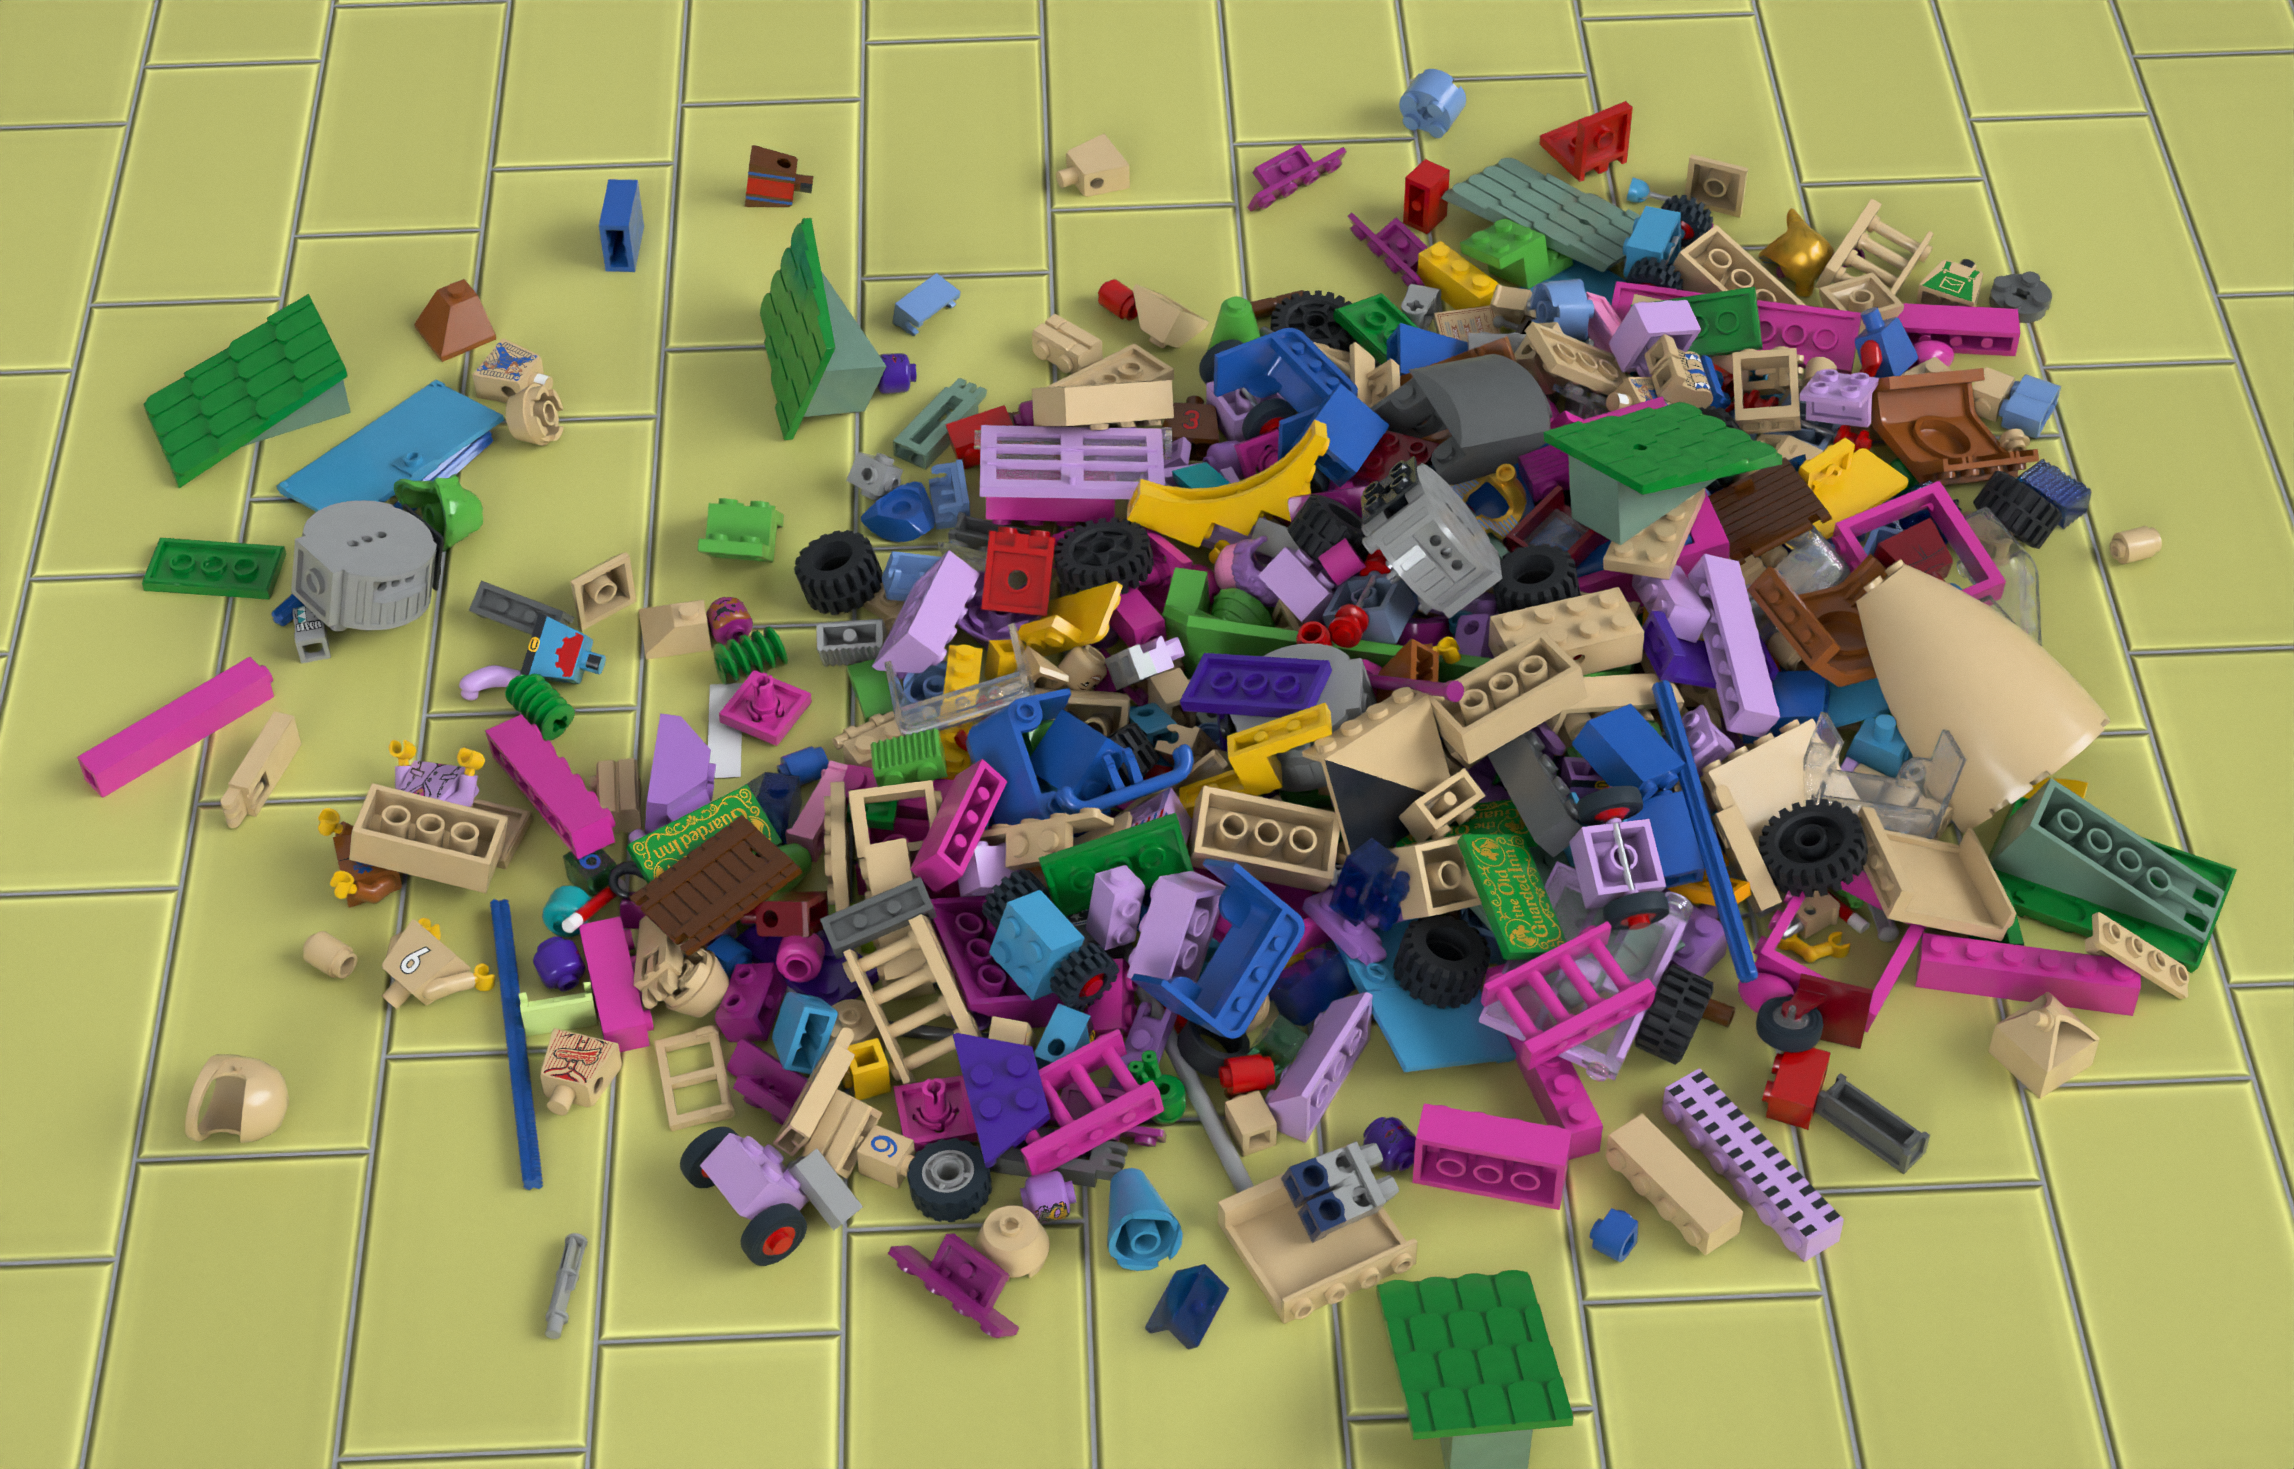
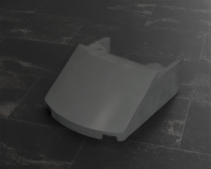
M1497 354L1410 369L1409 371L1413 376L1411 380L1370 408L1390 425L1387 429L1388 431L1400 434L1406 433L1436 411L1452 436L1434 450L1431 461L1436 469L1435 472L1449 485L1460 484L1494 474L1502 464L1514 466L1518 463V456L1532 452L1544 445L1546 442H1544L1543 432L1551 430L1550 418H1552V411L1540 385L1520 364Z

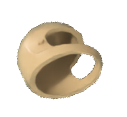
M216 1054L211 1056L203 1066L189 1099L185 1120L186 1136L190 1140L199 1142L207 1139L213 1133L229 1132L232 1135L238 1134L240 1136V1143L255 1142L271 1135L281 1126L289 1105L285 1078L277 1068L260 1059L234 1054ZM216 1079L208 1109L200 1124L197 1125L203 1098L210 1083Z

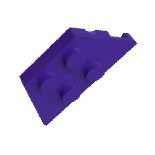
M961 1033L952 1034L985 1166L989 1168L996 1164V1159L1011 1146L1014 1148L1026 1139L1029 1132L1037 1130L1051 1119L1032 1046Z

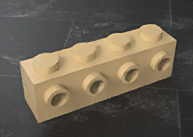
M1643 1113L1608 1135L1606 1158L1610 1166L1615 1171H1620L1632 1183L1633 1188L1639 1195L1645 1196L1656 1206L1661 1217L1666 1221H1671L1681 1231L1687 1243L1691 1246H1696L1706 1256L1739 1234L1743 1211Z

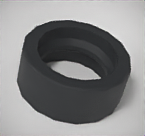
M1188 1020L1178 1035L1177 1047L1183 1059L1193 1069L1211 1078H1219V1067L1224 1066L1225 1058L1247 1055L1250 1051V1041L1246 1031L1240 1037L1231 1039L1221 1037ZM1200 1034L1215 1039L1225 1048L1227 1053L1213 1049L1206 1044L1200 1037Z

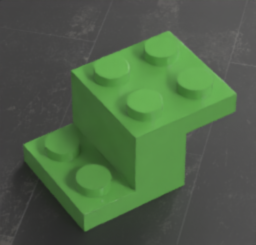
M1509 219L1498 220L1489 228L1475 232L1470 238L1460 242L1461 253L1488 264L1490 274L1526 289H1530L1536 284L1573 266L1572 258L1546 247L1544 234L1512 222Z
M719 498L718 504L709 503L706 539L699 538L698 552L713 558L774 562L777 527H783L784 514L775 510L776 506L770 505L769 502L750 501V506H744L743 503H738V500Z

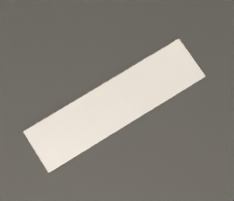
M743 683L710 684L708 747L711 749L710 763L716 764L715 778L741 777L742 731L720 723L719 712Z

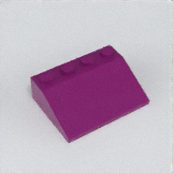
M987 895L930 899L937 915L936 918L930 921L968 1009L990 1017L995 1016L1027 1022L1031 1028L1047 1027L1058 1003L1066 1005L1054 992L1032 1001L1002 966L994 960L989 951L997 929L982 913V905L987 901L985 899Z

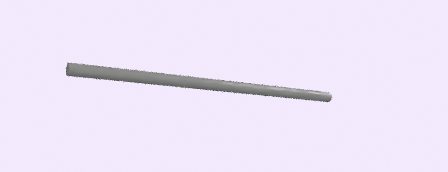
M1131 943L1126 945L1124 956L1126 962H1128L1129 956L1134 949ZM1138 985L1136 993L1140 1001L1148 1002L1152 1005L1149 1017L1162 1020L1165 1013L1163 1005ZM1173 1026L1165 1046V1051L1180 1081L1183 1083L1185 1091L1236 1192L1239 1193L1253 1187L1254 1185L1196 1070L1188 1065L1177 1047L1178 1034Z

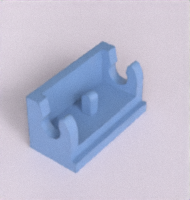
M936 273L895 303L893 324L900 326L907 333L915 336L919 331L912 325L919 328L923 325L924 321L943 307L953 308L956 305L953 300L960 298L961 292Z
M962 459L956 460L954 463L938 464L931 468L932 474H947L942 478L929 479L936 530L954 528L957 524L959 512L970 516V503Z
M892 551L882 575L887 599L905 601L914 583L941 557Z

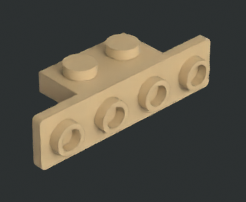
M1356 342L1350 345V380L1358 388L1357 398L1371 408L1400 387V365L1390 359L1375 368V359L1370 353Z
M1082 808L1080 813L1072 815L1054 813L1050 815V819L1028 818L1021 820V824L1017 825L995 824L991 826L990 830H984L980 840L986 841L993 846L1006 842L1005 867L1015 871L1041 866L1039 857L1073 847V834L1113 827L1114 819L1102 814L1098 808Z
M2098 912L2092 915L2093 936L2085 939V952L2090 955L2115 958L2177 998L2184 999L2188 997L2189 974L2184 965L2104 914Z

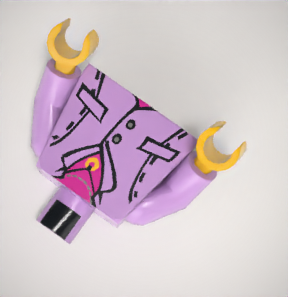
M396 740L390 742L389 752L392 756L398 758V766H395V789L467 807L472 806L474 797L480 791L476 785L478 776L475 775V770L481 769L485 763L484 756L480 752L472 751L465 747L461 748L457 755V761L461 766L416 760L409 766V760L416 753L415 746L411 742L404 740L402 750L400 742Z

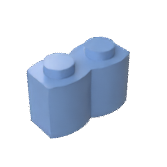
M2025 374L2020 382H2014L2009 395L2010 399L2005 398L2002 402L1998 415L2003 417L2001 427L2010 430L2021 429L2025 435L2037 439L2058 403L2061 386Z

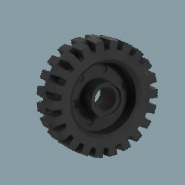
M1315 290V295H1311L1310 291H1303L1302 297L1295 293L1291 295V300L1287 297L1284 298L1282 303H1278L1275 306V311L1272 312L1270 329L1274 332L1284 328H1295L1302 331L1312 342L1325 344L1329 348L1350 352L1351 344L1355 342L1359 344L1333 319L1335 309L1352 303L1350 301L1345 302V298L1340 295L1334 299V293L1327 292L1326 296H1323L1320 290Z
M1112 517L1110 522H1106V518H1099L1096 524L1092 520L1085 522L1086 527H1082L1079 524L1073 527L1074 532L1068 530L1064 534V538L1058 540V546H1055L1054 558L1060 583L1066 591H1071L1072 594L1117 581L1122 584L1121 594L1123 595L1129 592V586L1136 589L1140 586L1139 581L1145 582L1148 579V574H1151L1153 570L1152 566H1154L1152 548L1144 527L1141 528L1140 524L1136 522L1131 524V521L1123 519L1120 522L1119 518Z
M1814 799L1806 800V806L1801 807L1799 802L1791 804L1792 811L1789 812L1786 808H1783L1779 811L1780 818L1773 815L1768 820L1770 826L1764 825L1762 836H1759L1758 841L1759 852L1775 887L1778 886L1780 891L1784 893L1790 890L1792 896L1799 897L1803 891L1806 898L1814 897V891H1819L1820 896L1828 895L1827 888L1832 887L1835 892L1841 890V882L1843 881L1849 885L1854 881L1853 874L1859 876L1862 872L1861 865H1866L1868 846L1862 824L1857 814L1853 813L1852 809L1848 806L1842 807L1840 802L1833 801L1830 805L1828 799H1820L1819 804L1815 805Z

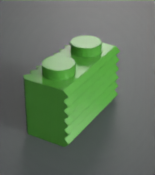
M933 728L931 731L928 729L925 732L919 731L918 734L913 732L912 735L906 734L904 737L900 735L898 738L893 737L891 740L886 738L885 741L879 740L878 743L872 742L870 745L873 774L878 787L928 780L934 781L948 777L945 751L939 731L936 728Z

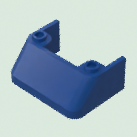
M1295 328L1278 330L1217 353L1214 356V395L1216 397L1243 387L1251 395L1258 398H1266L1279 393L1298 413L1279 421L1278 461L1293 448L1291 446L1324 399L1340 384L1345 386L1356 397L1358 395L1357 386L1302 331Z
M1069 688L1016 699L978 722L969 730L966 738V747L972 765L983 759L1007 780L990 817L992 825L1021 824L1023 819L1044 820L1050 819L1051 814L1065 813L1056 801V791L1041 793L1022 733L1035 730L1041 721L1056 719L1061 709H1065L1071 696ZM1108 809L1101 813L1110 816L1111 810ZM1087 832L1075 833L1073 837H1079Z
M1205 859L1202 865L1227 884L1219 898L1218 906L1222 917L1232 924L1231 928L1197 983L1182 976H1176L1166 981L1162 978L1134 973L1131 980L1170 1011L1221 1037L1234 1039L1243 1035L1300 943L1304 935L1305 925L1302 917L1238 863Z

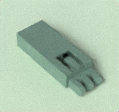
M958 378L949 388L945 387L893 440L894 456L927 469L951 444L945 424L978 414V405L986 397L987 389L983 387L977 388V385L971 382L966 385V380ZM947 414V418L940 422L939 420Z

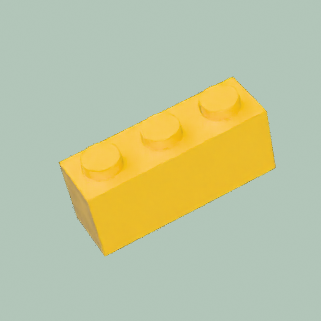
M1439 241L1418 254L1417 275L1425 286L1441 289V299L1455 310L1490 306L1496 285L1499 283L1445 243Z

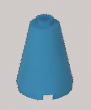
M1127 1168L1117 1172L1110 1181L1107 1247L1111 1257L1113 1256L1121 1267L1134 1271L1151 1270L1159 1267L1158 1261L1167 1256L1171 1260L1182 1245L1183 1233L1178 1220L1143 1171L1136 1168Z

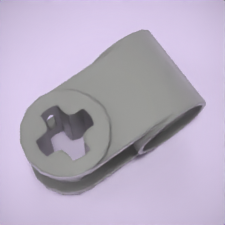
M1410 284L1401 304V311L1418 328L1428 330L1434 313L1438 312L1440 306L1441 289Z

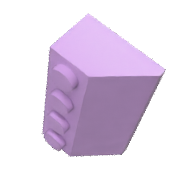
M948 550L914 583L872 667L877 671L923 673L931 664L937 666L947 653V650L944 648L945 645L957 633V629L954 626L961 621L967 612V608L964 607L965 604L973 598L977 591L974 585L980 573Z
M1364 992L1332 1001L1325 1013L1320 1012L1318 1014L1309 1039H1302L1293 1064L1288 1063L1285 1066L1280 1077L1279 1086L1276 1090L1271 1089L1265 1098V1103L1277 1123V1131L1306 1143L1370 1040L1372 994Z

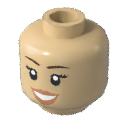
M1090 645L1072 648L1058 665L1060 670L1069 675V682L1061 687L1063 689L1093 691L1107 674L1105 657L1102 653Z

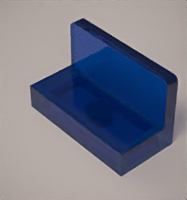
M1206 1264L1178 1270L1170 1280L1145 1329L1150 1334L1169 1330L1187 1349L1197 1348L1230 1288Z

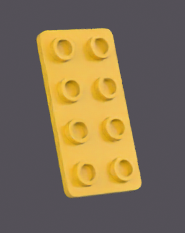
M1847 438L1834 445H1829L1816 457L1804 461L1798 470L1799 475L1832 517L1831 520L1823 524L1820 520L1813 523V529L1806 532V534L1817 542L1826 541L1833 536L1835 523L1881 505L1907 488L1908 478L1867 449L1862 448L1854 452L1855 444Z
M1114 581L1077 592L1076 594L1050 600L1047 617L1042 616L1040 620L1021 625L1016 637L1026 642V646H1029L1043 657L1071 650L1075 646L1082 647L1099 642L1109 631V620L1121 600L1122 584Z

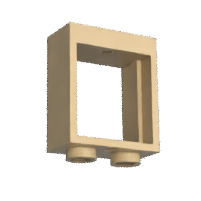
M1779 346L1772 350L1757 351L1755 349H1744L1740 352L1732 353L1735 422L1747 434L1801 430L1796 348ZM1789 367L1791 405L1743 409L1742 371Z
M932 780L848 791L858 868H860L859 859L865 858L864 846L870 845L865 804L925 796L930 830L942 805L941 791H934ZM924 841L908 843L913 860H915Z

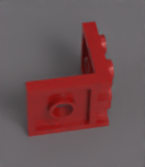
M1624 101L1588 117L1586 116L1540 135L1539 145L1579 182L1584 181L1586 172L1595 170L1598 174L1608 171L1609 163L1618 160L1621 164L1627 163L1633 107L1627 101Z
M998 527L997 532L989 530L981 610L1047 617L1053 557L1055 554L1054 549L1057 546L1056 538L1051 537L1050 532L1031 530L1029 535L1019 534L1016 528ZM1022 571L1026 574L1027 584L1024 588L1016 590L1009 586L1008 578L1012 572Z

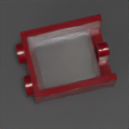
M1559 485L1506 535L1507 550L1510 553L1514 552V549L1518 547H1528L1529 544H1536V546L1550 544V547L1558 546L1562 548L1563 552L1567 551L1571 555V559H1574L1576 568L1603 541L1610 540L1572 519L1571 508L1564 504L1563 488Z

